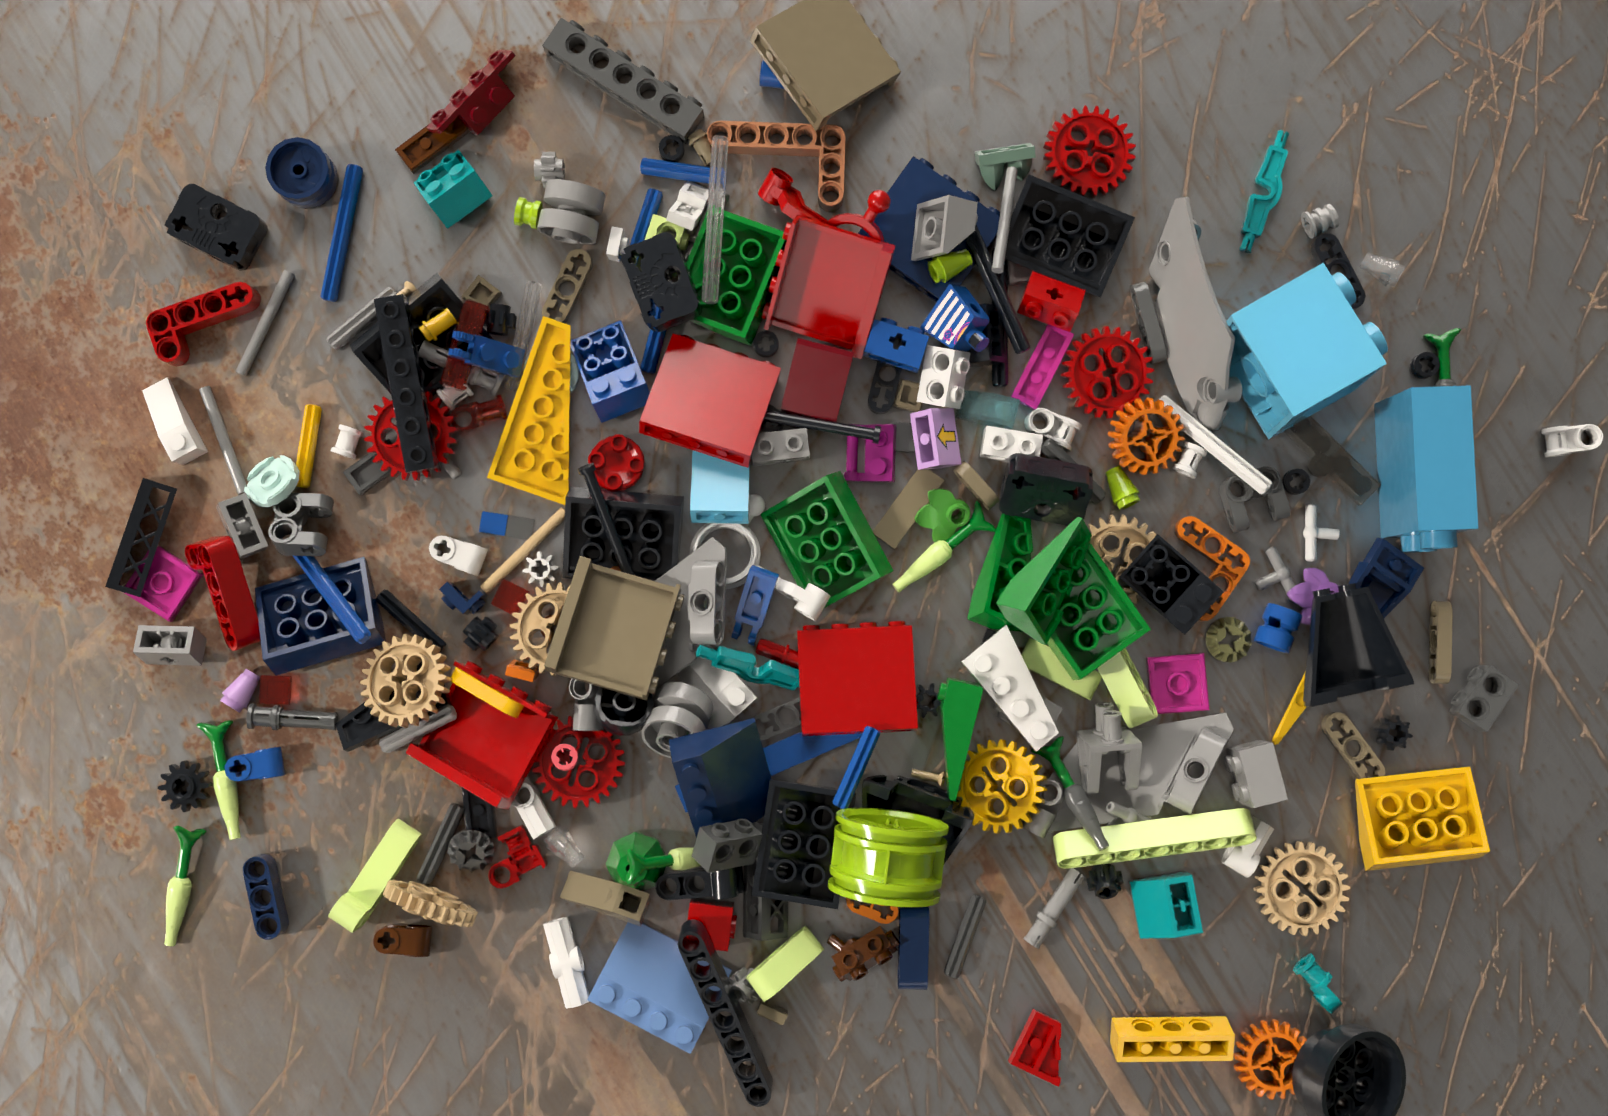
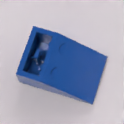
M621 320L571 340V349L591 403L601 423L646 405L650 390Z

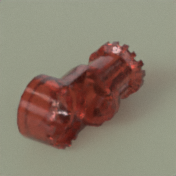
M501 394L496 395V399L482 403L475 401L456 407L450 416L457 417L460 412L466 411L471 414L472 421L468 426L461 427L455 420L452 422V426L458 428L460 432H469L476 427L485 425L487 421L501 417L503 420L507 419L506 408L502 407L505 405Z

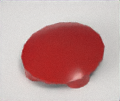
M615 434L599 441L588 456V463H594L596 467L594 473L599 485L608 490L621 491L634 486L642 477L645 468L644 454L639 445L621 434Z

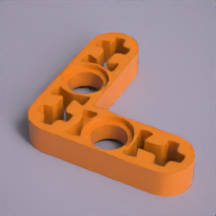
M1187 516L1176 523V536L1186 545L1216 564L1208 577L1212 582L1216 577H1222L1227 582V588L1219 597V601H1215L1209 608L1210 613H1204L1199 621H1208L1217 615L1250 565V558L1243 549L1196 517ZM1193 523L1192 529L1198 534H1202L1203 530L1206 531V534L1200 538L1198 545L1195 543L1198 539L1197 536L1194 534L1185 536L1183 534L1185 532V529L1182 527L1183 524ZM1210 537L1216 538L1219 541L1220 548L1216 553H1209L1205 548V542ZM1226 547H1229L1230 549L1226 553L1231 557L1239 555V562L1242 566L1232 568V561L1229 558L1222 557V560H1219L1218 557L1225 552Z

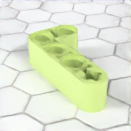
M399 818L396 819L349 891L339 898L328 917L352 933L359 930L384 896L383 893L387 882L395 879L418 844L422 834Z

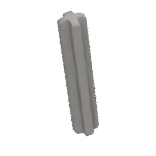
M387 287L374 299L393 296L397 293L392 288ZM374 299L327 337V341L333 349L339 350L377 319Z
M445 705L438 709L437 714L434 712L428 714L429 721L420 718L419 726L409 724L408 728L402 727L379 740L381 750L384 753H391L457 718L453 705Z

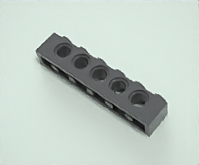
M560 18L542 45L546 55L670 135L679 137L684 144H687L689 141L688 137L695 132L704 118L703 108H701L702 104L697 99L689 95L687 98L678 93V88L669 81L664 80L662 83L654 78L655 74L643 65L637 67L631 63V58L620 50L614 52L607 47L608 44L599 36L594 35L591 37L584 33L585 29L573 20L567 22ZM578 44L585 46L584 51L581 53L572 52L573 47ZM601 59L609 61L605 68L599 69L595 67L597 61ZM628 74L633 77L627 84L618 82L622 75ZM648 89L656 92L655 96L651 99L643 98L642 93ZM671 104L680 107L679 111L675 114H668L665 112V109Z

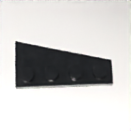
M422 662L417 665V671L422 667ZM421 689L416 693V700L421 695ZM394 691L390 694L389 701L393 699ZM442 693L440 696L445 700V704L437 702L435 706L439 709L445 705H452L448 693ZM364 703L335 724L343 750L347 752L397 731L402 727L398 725L396 728L388 725V723L385 724L378 721L379 717L370 714L373 708L366 707Z

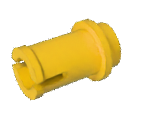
M446 308L429 321H422L423 325L419 327V330L428 342L432 339L436 341L438 340V335L452 325L457 324V321L449 309Z

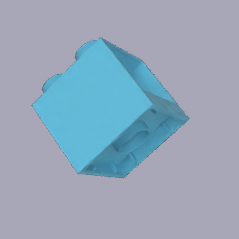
M1324 263L1235 312L1226 321L1235 337L1229 376L1237 377L1242 384L1241 396L1268 440L1357 390L1387 364L1382 355L1387 353L1388 346L1382 332L1372 322L1362 325L1350 306L1356 302V294L1351 283L1340 272L1331 275Z

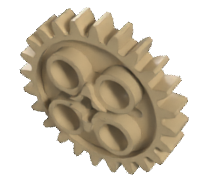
M1123 514L1119 522H1116L1114 515H1110L1109 523H1105L1100 517L1099 527L1097 528L1092 524H1088L1092 534L1090 543L1110 572L1114 568V563L1111 561L1112 557L1118 558L1124 539L1126 537L1129 538V542L1121 554L1124 563L1123 565L1118 564L1113 574L1117 582L1119 576L1134 561L1130 559V550L1135 546H1141L1144 550L1156 536L1154 531L1145 534L1148 528L1146 523L1138 528L1137 518L1134 517L1130 523H1127V518ZM1114 535L1117 537V545L1113 549H1105L1103 547L1104 538ZM1121 586L1130 600L1137 604L1136 595L1138 594L1129 586Z
M561 582L558 583L556 590L553 589L550 583H547L546 592H543L539 587H535L537 595L535 597L526 593L528 603L518 602V606L522 609L521 613H512L518 619V623H513L509 626L517 630V633L510 636V639L519 641V644L513 649L515 651H524L519 659L526 661L530 658L528 667L531 669L540 664L539 673L541 674L546 672L544 664L548 655L547 649L555 634L551 631V627L558 625L561 610L570 588L569 586L564 591V585ZM553 604L555 606L554 615L551 618H543V607ZM538 631H543L545 633V641L539 646H534L532 636Z
M403 634L402 640L393 636L392 645L383 641V651L374 649L375 660L370 658L366 660L371 665L370 669H362V672L368 675V677L360 681V684L367 686V689L361 692V695L369 698L364 705L373 708L370 714L379 717L378 721L385 724L388 723V725L396 728L398 725L408 728L409 723L419 726V718L429 721V711L437 714L436 703L445 704V700L440 697L441 694L450 692L448 688L444 687V683L452 681V678L444 675L451 667L442 664L447 659V656L439 653L440 647L432 645V641L426 638L423 639L418 635L412 637ZM422 661V667L417 671V665ZM396 662V667L394 671L391 672V667ZM421 689V695L416 700V693ZM394 691V697L389 701L390 694Z
M1296 841L1295 849L1290 843L1286 842L1284 852L1275 847L1276 857L1273 858L1265 855L1269 864L1268 866L1259 864L1258 867L1264 873L1254 877L1261 881V886H1256L1253 889L1256 892L1262 893V896L1258 897L1255 901L1259 904H1265L1260 912L1264 915L1271 913L1268 921L1271 924L1279 921L1278 929L1284 931L1288 927V931L1292 935L1296 934L1298 928L1303 936H1307L1309 928L1313 933L1319 934V925L1327 930L1330 929L1327 920L1331 919L1338 922L1339 920L1334 913L1336 910L1345 912L1340 902L1349 901L1348 897L1342 895V891L1350 889V886L1342 883V880L1346 879L1348 874L1338 872L1343 864L1340 862L1332 863L1336 855L1333 853L1325 855L1326 848L1322 846L1315 850V843L1308 842L1304 848L1303 842ZM1304 860L1306 870L1303 874L1297 875L1295 866L1299 861ZM1283 870L1288 871L1293 879L1304 884V889L1317 898L1321 905L1317 907L1307 895L1300 893L1299 887L1283 875ZM1325 880L1327 890L1319 895L1317 893V885ZM1280 882H1285L1287 891L1282 896H1278L1276 894V887ZM1302 902H1307L1308 911L1304 915L1299 916L1297 913L1298 905Z
M389 880L383 893L385 898H388L389 901L396 903L398 906H402L403 910L421 916L426 920H434L448 926L456 924L460 927H473L478 914L476 909L471 908L470 905L463 904L464 902L459 901L458 897L443 892L436 887H428L413 881L406 883L401 880Z

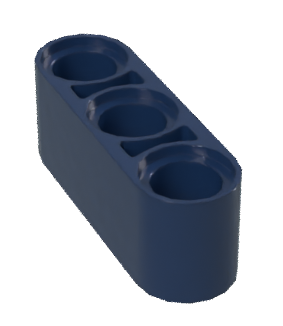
M260 854L249 858L243 865V876L255 931L260 938L271 940L283 934L289 925L275 859L268 854ZM257 861L264 864L265 872L263 875H259L255 871V863ZM263 889L270 893V903H265L261 899ZM268 918H272L276 921V932H273L268 928Z
M929 906L900 907L898 989L927 990Z

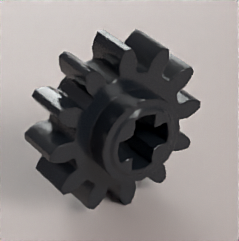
M188 760L181 761L180 767L177 764L169 765L171 773L160 775L163 780H166V784L158 786V789L161 791L166 790L167 793L162 797L161 801L172 800L171 810L181 806L182 812H188L191 806L195 809L202 807L199 799L210 798V795L205 792V788L213 786V783L205 782L204 780L210 772H199L200 763H194L190 766ZM185 781H187L189 784V786H187L186 788L187 791H183L182 787L185 785Z

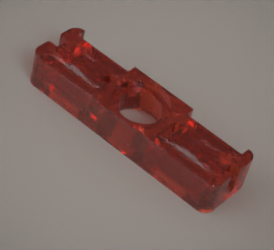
M466 300L462 305L455 331L483 336L480 334L490 308L487 305ZM452 339L451 349L458 348V341L456 339ZM448 355L440 384L447 388L453 387L460 392L464 391L467 387L463 385L467 383L472 365L465 363L464 360Z

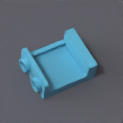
M693 450L690 499L691 523L749 524L750 464L747 468Z

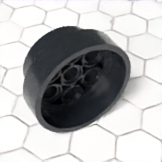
M1349 1023L1333 1029H1323L1310 1036L1296 1056L1292 1072L1294 1093L1300 1104L1305 1108L1308 1116H1396L1401 1106L1406 1086L1404 1058L1399 1047L1390 1037L1368 1027Z

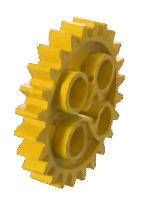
M1003 739L999 740L998 746H996L994 740H988V748L983 744H977L979 753L969 750L968 755L971 759L965 761V768L960 782L961 790L957 794V797H962L963 799L961 806L963 808L967 806L972 809L974 813L972 825L978 826L983 822V831H989L992 825L994 833H1000L1002 826L1006 833H1011L1012 824L1017 829H1023L1021 820L1023 819L1025 822L1031 823L1032 818L1029 813L1039 814L1040 811L1035 806L1036 803H1045V800L1039 797V792H1045L1047 788L1040 786L1039 782L1047 778L1037 774L1043 766L1041 764H1032L1036 755L1025 756L1027 747L1022 746L1017 751V742L1011 741L1008 747L1006 740ZM1003 758L1006 761L1007 767L1000 774L996 770V762ZM984 766L987 767L989 773L992 775V777H993L995 780H993L989 775H987V774L984 772V770H983V767H984ZM979 777H982L985 781V789L981 793L975 788V782ZM1018 780H1022L1025 784V792L1020 796L1014 790L1015 783ZM996 781L1004 782L1001 787L1005 792L996 791L998 788ZM1007 794L1017 802L1015 807L1012 805ZM997 799L1002 800L1004 803V810L999 815L995 813L993 808L994 802Z

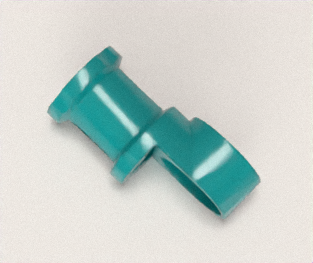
M1310 953L1302 957L1295 964L1293 971L1296 975L1300 974L1310 984V990L1314 993L1313 997L1324 1009L1333 1014L1342 1005L1339 998L1327 987L1333 976L1330 972H1325L1315 962V956Z

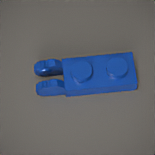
M453 331L452 338L457 341L467 342L469 345L467 352L458 348H450L449 356L464 360L465 363L511 377H520L525 349L483 336Z
M754 565L751 566L734 618L736 622L731 638L737 640L742 633L743 624L746 623L753 626L748 637V644L755 645L760 629L764 624L779 574Z

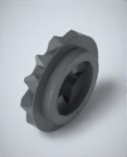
M464 830L452 837L448 845L447 854L450 856L451 863L458 865L459 870L463 868L469 869L472 873L475 869L484 870L485 866L492 862L494 844L486 834L480 831ZM476 845L475 854L467 858L466 850L469 851Z

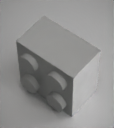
M1257 740L1226 748L1227 756H1224V762L1229 773L1232 772L1235 783L1231 785L1236 801L1239 800L1242 805L1257 808L1288 800L1273 742Z

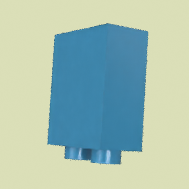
M1471 386L1411 387L1374 404L1381 538H1400L1401 551L1403 553L1437 551V549L1457 548V533L1478 529Z

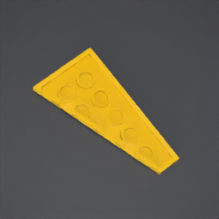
M543 316L487 476L491 480L565 505V498L569 491L570 325Z

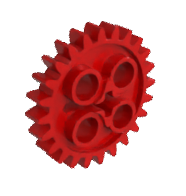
M1084 105L1081 114L1073 108L1071 118L1065 113L1062 114L1060 118L1062 124L1057 121L1054 122L1052 127L1055 131H1049L1046 136L1051 141L1045 142L1043 146L1044 149L1050 151L1043 156V160L1051 161L1047 165L1046 171L1055 170L1051 180L1054 181L1060 178L1062 180L1060 187L1064 188L1068 185L1071 192H1075L1076 189L1080 190L1081 196H1084L1089 191L1092 199L1096 197L1098 190L1105 196L1108 193V186L1115 191L1118 187L1117 181L1123 183L1127 178L1124 173H1130L1133 168L1128 163L1133 162L1136 158L1135 155L1128 153L1136 147V144L1128 143L1133 133L1124 134L1123 131L1128 124L1118 125L1119 115L1112 119L1109 118L1110 109H1107L1103 115L1099 114L1098 106H1095L1093 112L1089 113L1086 105ZM1071 132H1081L1084 136V140H1074L1071 136ZM1099 136H1108L1112 144L1109 146L1103 145L1099 141ZM1067 146L1073 150L1067 151L1065 150V147ZM1086 148H1091L1093 156H1087ZM1112 153L1114 157L1111 158L1109 155L1106 154ZM1067 159H1076L1080 164V168H1070L1067 164ZM1095 164H1105L1108 172H1098L1095 169Z
M1104 326L1101 334L1097 328L1091 329L1092 337L1087 333L1081 334L1083 343L1077 340L1072 342L1076 350H1067L1065 352L1071 360L1062 362V365L1068 367V372L1061 373V376L1069 378V382L1065 383L1063 388L1072 389V392L1067 396L1068 399L1078 398L1075 407H1081L1085 404V414L1091 413L1094 409L1095 418H1100L1104 411L1106 419H1110L1113 417L1114 411L1115 413L1118 410L1124 412V404H1132L1135 399H1141L1139 397L1140 394L1148 395L1150 393L1144 388V385L1153 383V380L1146 376L1148 373L1154 372V369L1146 367V363L1150 362L1152 357L1144 358L1143 353L1148 348L1147 346L1137 347L1140 342L1139 337L1129 340L1131 331H1126L1121 336L1120 327H1115L1112 333H1110L1109 326ZM1114 347H1118L1122 352V358L1119 362H1115L1111 357ZM1100 348L1103 349V358L1099 354ZM1087 356H1092L1095 360L1096 365L1092 371L1087 370L1084 365ZM1111 368L1112 374L1104 377L1102 372ZM1123 374H1126L1130 379V386L1126 390L1119 383L1120 377ZM1096 383H1100L1104 388V393L1100 398L1095 397L1093 394V386ZM1112 387H1113V389H1114L1115 392H1116V396H1115V397H1113L1112 394H1111V393H1112Z
M427 391L426 397L431 424L435 425L438 429V434L434 438L438 462L449 464L450 462L445 457L446 454L456 453L450 448V444L459 442L451 437V434L459 431L458 428L450 427V424L456 420V417L446 416L451 408L449 406L440 408L442 399L437 397L431 401L432 393ZM383 396L384 406H373L378 412L377 415L367 416L373 421V425L364 426V429L372 432L371 436L364 438V441L373 443V446L368 448L367 452L377 453L372 460L373 463L384 462L381 466V471L386 472L392 468L391 477L396 478L401 472L402 480L408 481L411 473L405 472L398 428L391 421L392 418H395L393 401ZM394 429L398 435L397 440L389 445L386 442V434ZM439 468V469H434V471L440 473V472H441V468ZM430 470L412 473L415 481L420 480L421 473L426 478H431Z
M568 716V724L566 725L557 720L558 729L554 730L552 728L550 736L546 739L539 752L540 756H537L535 763H538L539 766L532 769L533 774L542 775L535 782L537 785L546 783L542 791L545 795L552 791L551 801L555 802L561 797L563 807H566L569 800L572 801L574 809L578 808L579 801H583L586 808H589L591 799H594L599 805V795L603 794L608 798L610 797L607 790L609 786L615 789L618 788L616 782L613 781L614 778H623V774L617 771V768L625 767V762L618 760V757L623 756L625 752L624 750L615 749L621 744L620 739L612 741L611 738L614 734L610 732L605 733V729L601 731L573 730V719L571 716ZM567 737H574L578 741L575 750L579 757L583 740L588 738L589 742L582 756L586 764L585 766L580 765L578 767L574 785L569 786L568 783L575 767L569 770L564 778H555L552 773L555 765L551 757L555 747L562 744ZM594 746H601L605 749L604 756L599 760H593L589 756V751ZM564 750V753L562 751L558 753L557 757L561 760L560 764L566 765V761L568 764L571 763L573 758L569 755L570 751ZM585 773H592L596 778L594 785L588 788L581 786V776Z

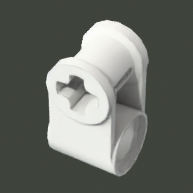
M1045 408L1035 409L1026 416L1024 426L1028 433L1043 435L1044 441L1051 438L1067 452H1071V443L1077 430H1081L1082 427L1079 422L1058 415ZM1035 415H1040L1044 418V429H1037L1034 426L1033 417Z
M1594 424L1541 429V434L1545 435L1547 452L1544 453L1545 458L1592 450L1600 446L1603 441L1602 430ZM1582 432H1585L1589 437L1588 445L1581 441Z
M442 535L435 537L429 546L430 554L434 559L479 576L488 549ZM447 541V547L451 548L449 553H444L441 556L442 551L438 550L439 544L444 545Z

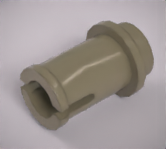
M699 129L688 137L690 141L689 146L694 147L704 166L709 167L720 159V156L708 142L707 132L704 133L702 129Z

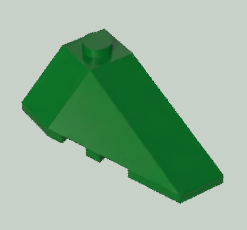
M947 677L946 684H940L937 700H941L947 794L950 800L956 801L984 688L979 683Z

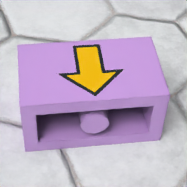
M930 408L910 413L918 470L943 469L961 465L954 408Z

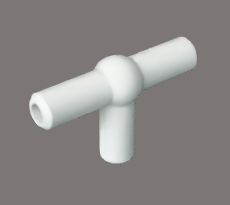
M1314 504L1305 506V528L1303 530L1305 560L1308 562L1317 560V539L1338 540L1340 537L1338 529L1317 528V506Z

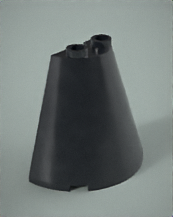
M1351 583L1338 586L1339 592L1331 593L1330 588L1312 591L1313 599L1303 693L1304 706L1314 707L1338 701L1337 698L1371 690H1390L1414 684L1413 677L1368 587L1356 588V584Z
M885 775L865 778L862 783V808L897 810L924 815L940 820L949 826L948 834L942 836L947 840L945 864L973 823L974 813L972 809L967 806L964 809L961 806L962 800L957 797L956 801H952L948 798L946 790L926 782L897 776V779L893 781L886 780L887 776Z

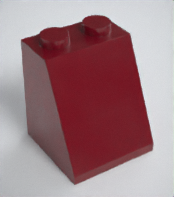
M798 338L781 405V412L837 422L854 352Z

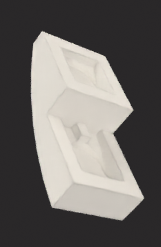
M687 181L680 189L677 201L668 211L666 221L693 231L703 215L712 190Z

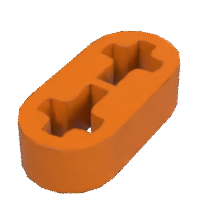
M846 898L847 906L851 911L874 921L888 924L893 922L898 916V907L890 906V909L893 910L892 915L886 914L885 917H881V911L873 908L874 904L870 903V906L860 903L858 907H855L854 900Z

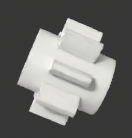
M539 551L537 552L536 559L526 558L530 564L529 568L524 569L523 572L530 573L532 576L528 583L533 584L536 580H539L540 586L545 587L546 580L556 581V578L552 575L560 567L551 564L554 559L553 555L548 556L545 560L543 559L542 552ZM540 562L548 567V571L543 572V577L535 573V568L540 567Z

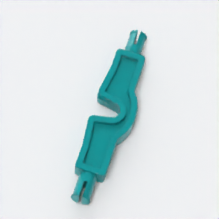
M1283 130L1277 131L1274 145H1270L1267 149L1263 163L1255 178V183L1266 188L1269 194L1267 196L1252 194L1248 199L1246 214L1241 228L1244 238L1239 248L1242 252L1245 250V253H1251L1255 238H1259L1263 232L1269 211L1278 203L1282 194L1281 173L1288 155V150L1284 148L1289 136L1288 132L1283 134Z
M699 645L697 648V657L711 660V666L736 673L740 678L748 682L772 684L793 691L800 687L798 669L788 667L774 660L767 661L761 667H754L756 665L754 654L719 646L716 650Z

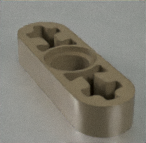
M575 249L567 255L542 308V317L552 318L548 312L550 309L556 310L559 302L554 300V298L557 296L560 300L569 302L568 306H565L563 303L561 304L559 311L562 317H556L554 320L565 324L568 321L593 267L592 259L585 250ZM582 256L586 266L578 268L576 275L581 277L578 281L574 276L566 273L569 271L573 274L575 265L572 261L574 259L579 260ZM565 281H571L575 284V291L569 296L562 295L559 290L560 285Z
M1433 601L1430 607L1428 674L1432 684H1448L1451 679L1453 610L1449 601Z
M1339 712L1326 714L1322 719V730L1358 779L1372 778L1365 776L1367 768L1363 763L1355 764V762L1364 760L1368 766L1376 767L1373 771L1375 777L1385 776L1384 765L1351 720L1345 714ZM1331 720H1341L1340 729L1343 733L1348 734L1351 732V735L1342 738L1343 736L1338 730H1331L1330 727L1333 726ZM1351 740H1356L1361 748L1359 754L1354 757L1350 756L1346 751V746Z

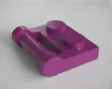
M850 424L874 429L875 426L881 427L878 444L873 443V440L866 439L865 473L857 472L858 437L847 436L846 472H843L846 482H895L896 425Z

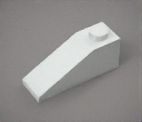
M167 377L142 390L158 437L172 462L185 465L208 452L170 378Z

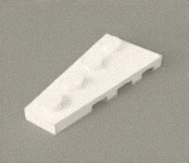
M1007 625L1002 627L961 661L1035 751H1038L1059 733Z

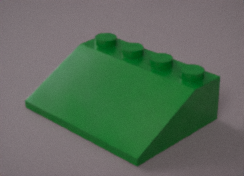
M710 205L686 262L702 304L700 316L690 321L727 338L751 346L762 321L765 304L770 301L772 293L769 292L773 276H778L780 267L776 266L777 256L780 249H785L787 240L782 239L784 231Z
M841 471L822 477L760 514L797 585L805 590L808 583L831 596L824 608L894 571Z
M1091 543L1088 545L1081 567L1073 571L1070 583L1073 586L1070 596L1065 595L1059 610L1064 613L1047 643L1072 680H1081L1151 630Z

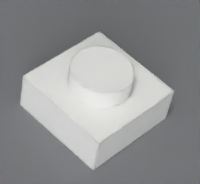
M613 226L611 228L606 252L609 260L620 262L621 255L625 254L623 249L628 246L629 238L625 237L623 228Z

